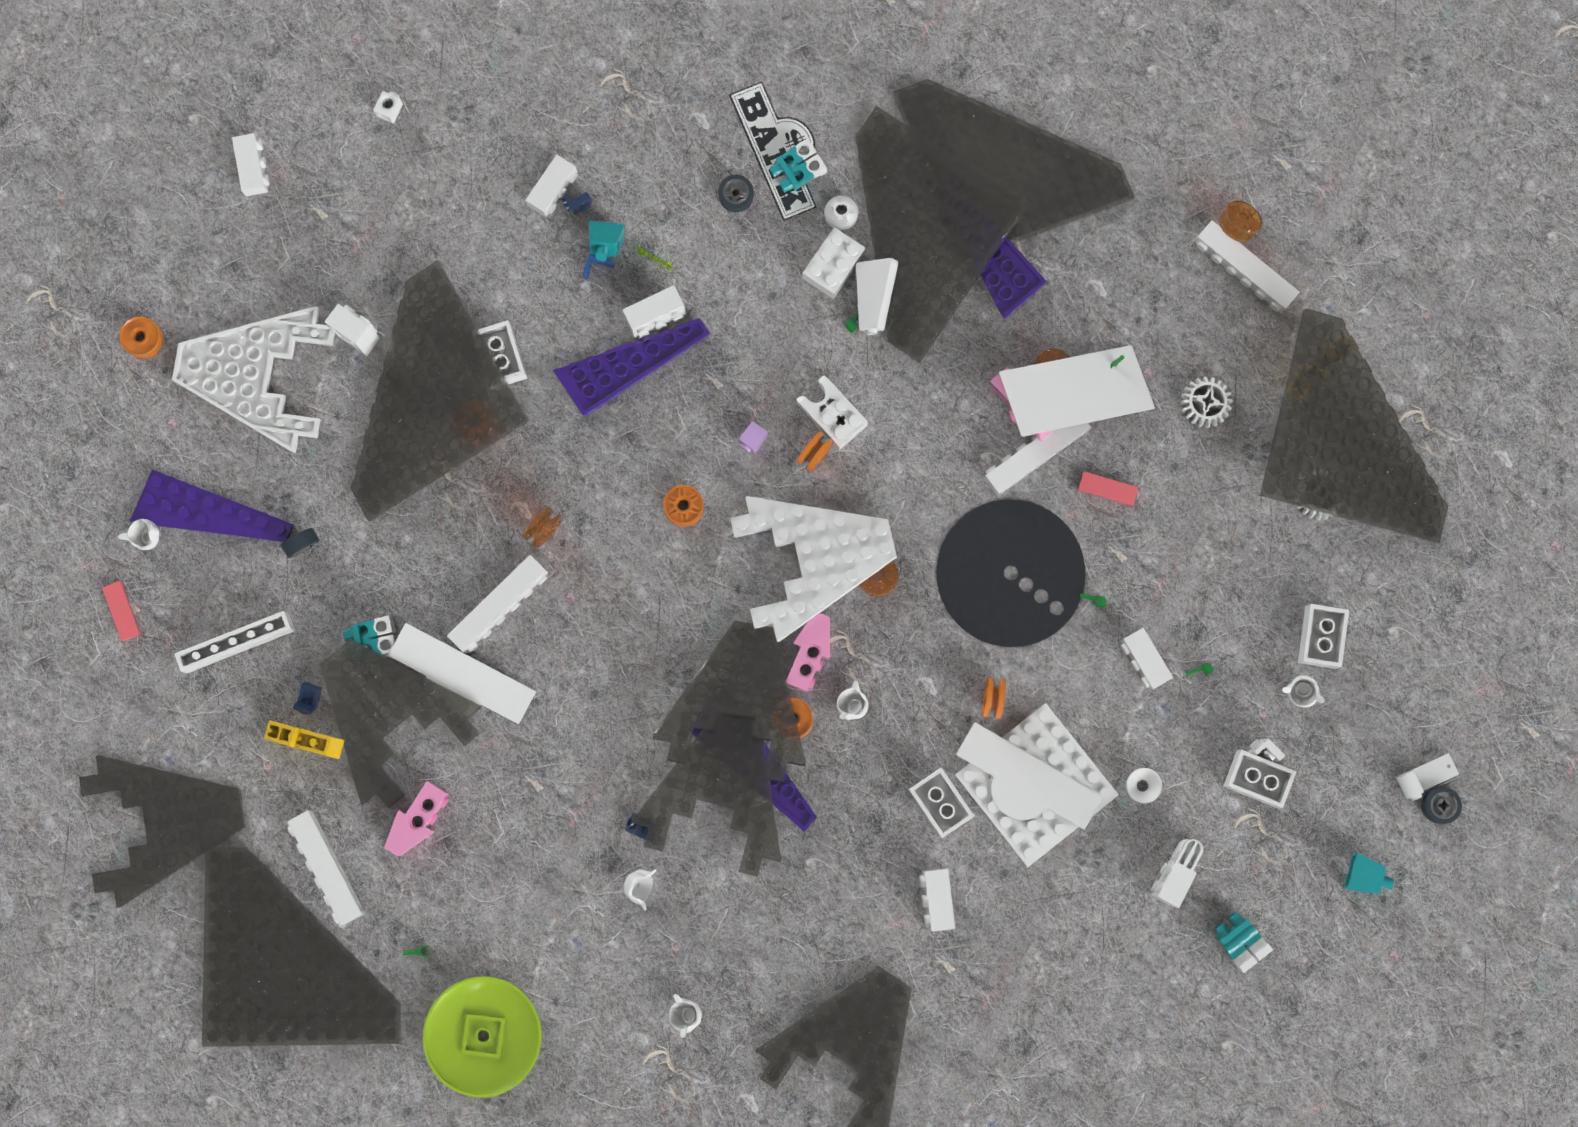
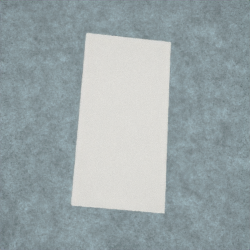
M1132 345L999 372L1022 437L1155 409ZM1121 355L1124 356V359L1116 367L1110 368L1112 361H1115Z

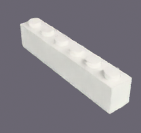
M1213 220L1194 241L1198 249L1203 252L1206 251L1211 255V259L1215 263L1222 264L1230 275H1235L1239 278L1243 286L1250 287L1255 291V295L1259 299L1267 301L1269 306L1276 312L1282 313L1300 293Z
M1085 423L1052 430L1041 441L1033 436L1031 438L1033 441L1030 444H1022L1016 449V454L1013 456L1008 454L1001 460L1002 464L998 467L995 465L990 467L986 471L987 475H985L984 480L998 497L1089 431L1091 426Z
M529 555L447 637L463 653H471L478 646L477 642L481 638H487L492 632L491 629L495 625L499 626L506 619L505 615L509 611L513 612L520 605L518 602L523 597L525 599L533 593L532 589L537 584L541 585L547 579L546 575L548 572Z
M282 611L177 652L174 655L180 671L190 673L296 630L290 614Z
M308 810L287 821L290 835L296 838L298 842L296 846L299 852L304 854L307 859L305 861L307 868L310 872L313 871L317 887L319 889L322 888L325 894L323 896L327 906H331L334 911L332 916L335 922L343 926L366 914L313 811Z

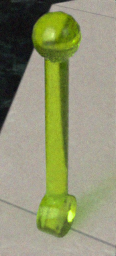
M642 247L638 248L637 252L640 256L645 255L665 265L667 269L673 268L672 262L661 260L645 252Z

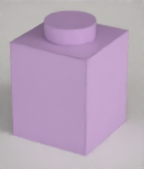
M752 421L739 438L740 447L748 453L752 451L755 454L768 436V432Z

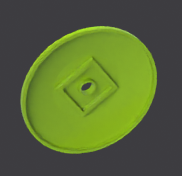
M490 976L467 978L446 989L431 1006L423 1028L424 1053L433 1073L451 1090L470 1097H492L513 1089L531 1072L538 1059L542 1044L540 1018L529 997L514 984ZM481 1030L489 1033L487 1041L479 1039L478 1035Z

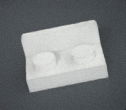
M1269 738L1256 739L1249 746L1251 748L1248 751L1249 753L1254 755L1261 753L1266 760L1280 761L1285 757L1284 753Z

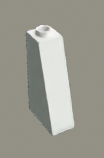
M893 258L856 263L859 330L865 332L866 335L878 334L877 331H884L898 267V261Z

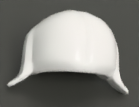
M139 519L131 524L127 533L119 534L118 538L128 540L133 546L141 550H150L159 541V529L152 521Z
M1298 676L1287 687L1282 688V691L1288 693L1290 701L1296 706L1305 708L1314 705L1315 702H1324L1317 682L1309 676Z
M857 680L853 682L852 688L840 693L836 703L840 713L839 718L846 720L862 718L869 706L868 700L861 692Z
M639 869L629 874L624 882L625 895L632 902L641 905L645 911L647 909L645 900L649 897L653 887L651 875L656 872V869L652 872Z
M674 994L675 1003L670 1008L669 1020L673 1028L680 1031V1037L683 1038L686 1033L691 1032L699 1025L702 1012L697 1003L680 998L678 994Z

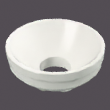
M836 196L826 204L824 217L832 228L845 230L852 227L857 221L858 208L851 198ZM844 205L847 208V212L840 215L836 212V207Z
M1139 768L1128 776L1126 782L1127 792L1136 802L1150 803L1160 795L1162 781L1154 770ZM1140 780H1145L1148 784V788L1144 792L1137 789V782Z

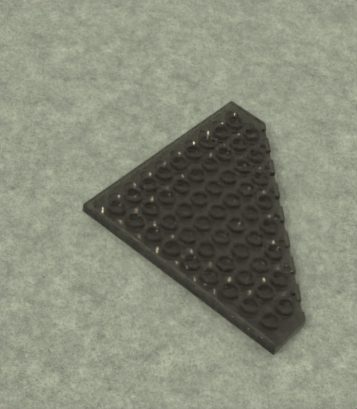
M929 79L893 91V97L959 263L972 258L933 185L947 171L1013 244L1132 201L1135 198L1121 163Z
M875 106L855 136L859 154L858 159L863 179V190L866 197L868 221L871 228L875 260L893 258L898 261L885 323L887 339L893 346L920 363L1018 221L1028 203L878 106Z
M437 260L405 281L403 298L400 299L397 311L398 317L390 337V347L386 352L383 363L382 377L379 378L376 389L377 396L375 403L372 404L369 416V426L365 431L362 452L358 457L355 468L357 471L354 481L351 483L350 489L368 521L379 517L529 421L446 272Z
M1304 309L1260 496L1426 541L1440 543L1448 504L1438 492L1439 488L1425 469L1426 465L1411 443L1413 442L1399 423L1396 412L1386 400L1383 389L1373 377L1370 366L1360 354L1359 347L1353 336H1350L1344 320L1311 309Z
M247 847L206 848L202 1047L400 1044L401 1002Z

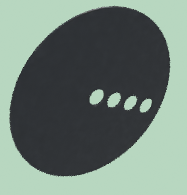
M1014 499L997 500L980 505L961 517L950 529L942 543L936 570L938 590L942 602L952 619L971 636L988 644L1001 647L1032 645L1058 632L1071 619L1081 601L1080 595L1084 591L1086 575L1085 562L1080 545L1064 521L1040 505ZM1013 566L1017 569L1018 576L1016 579L1008 580L1004 576L1006 567ZM1023 578H1029L1033 582V588L1028 592L1022 591L1019 587V582ZM1040 589L1048 593V600L1042 604L1036 602L1034 598L1035 592ZM1058 601L1062 603L1064 610L1060 615H1053L1050 612V604L1052 602Z

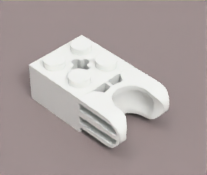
M822 376L819 379V386L824 391L825 398L821 402L814 403L805 396H799L796 402L814 422L816 427L828 439L831 438L834 441L833 445L840 451L867 426L868 421L826 376ZM838 419L844 420L843 426L841 424L837 425Z
M1184 839L1178 843L1168 864L1164 863L1160 870L1162 875L1159 881L1156 880L1151 888V891H1153L1151 896L1172 907H1180L1197 874L1193 870L1203 853V846L1199 841Z

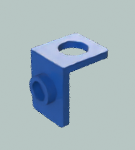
M589 254L583 272L584 279H588L592 263L614 268V261L608 260V257L605 261H598L596 256Z

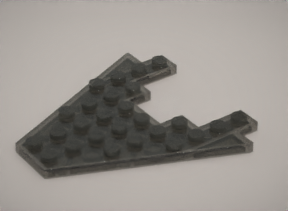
M734 621L653 734V739L671 742L667 761L687 765L694 728L713 731L717 713L754 719L752 738L771 741L764 779L784 782L787 764L805 767L806 759L773 627L765 626L755 629L752 623Z
M352 639L347 641L320 664L342 740H345L343 745L362 805L377 794L385 805L391 808L405 796L381 765L395 754L383 738L411 715L417 719L424 729L440 717L464 747L480 735L479 731L469 721V718L482 708L481 705Z
M725 705L718 709L632 819L631 823L648 827L644 847L663 852L673 814L692 819L696 802L700 800L734 809L730 829L748 833L739 872L758 877L762 858L781 862L759 714Z
M99 755L96 756L98 774L79 777L82 797L120 790L123 809L142 806L147 844L128 847L131 867L92 874L94 893L114 890L116 908L128 904L246 827L240 788Z
M880 966L875 967L759 1046L755 1052L770 1061L760 1079L777 1090L798 1056L815 1067L826 1050L858 1071L848 1090L862 1098L863 1102L847 1127H889L912 987Z

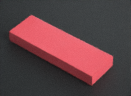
M1083 471L1078 491L1133 507L1139 487Z
M122 581L102 587L121 641L141 635Z

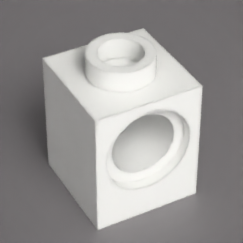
M382 91L373 110L375 115L394 124L403 105L399 98L400 96L391 91L389 93ZM393 103L391 108H385L386 104Z

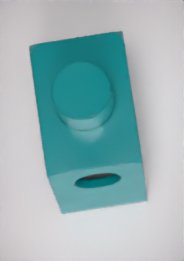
M589 220L590 255L596 256L598 261H605L607 257H617L625 240V224Z
M1353 853L1343 889L1379 894L1381 887L1392 889L1394 878L1385 876V866L1362 854Z

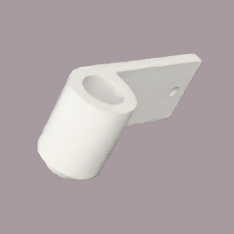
M1449 753L1399 775L1396 779L1406 799L1414 801L1423 797L1421 793L1424 790L1459 775Z

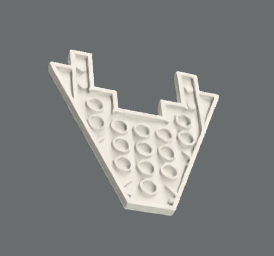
M315 306L178 343L172 380L292 453H296L299 436L318 438L320 419L283 414L286 396L268 393L273 359L276 357L292 360L295 341L333 346L335 333L328 325L317 324L320 308Z
M750 496L745 497L749 514L730 518L735 538L772 529L776 547L795 543L802 578L784 582L788 600L750 609L754 628L773 625L777 642L783 640L897 558L888 519Z

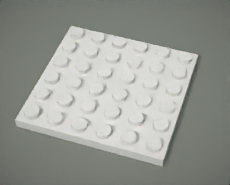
M1046 703L1002 737L1101 795L1103 798L1094 814L1119 795ZM971 763L955 774L960 783L1027 867L1078 828L1077 825L1049 809H1045L1039 816L1028 820L1011 818L1001 812L993 801L991 794L993 776Z

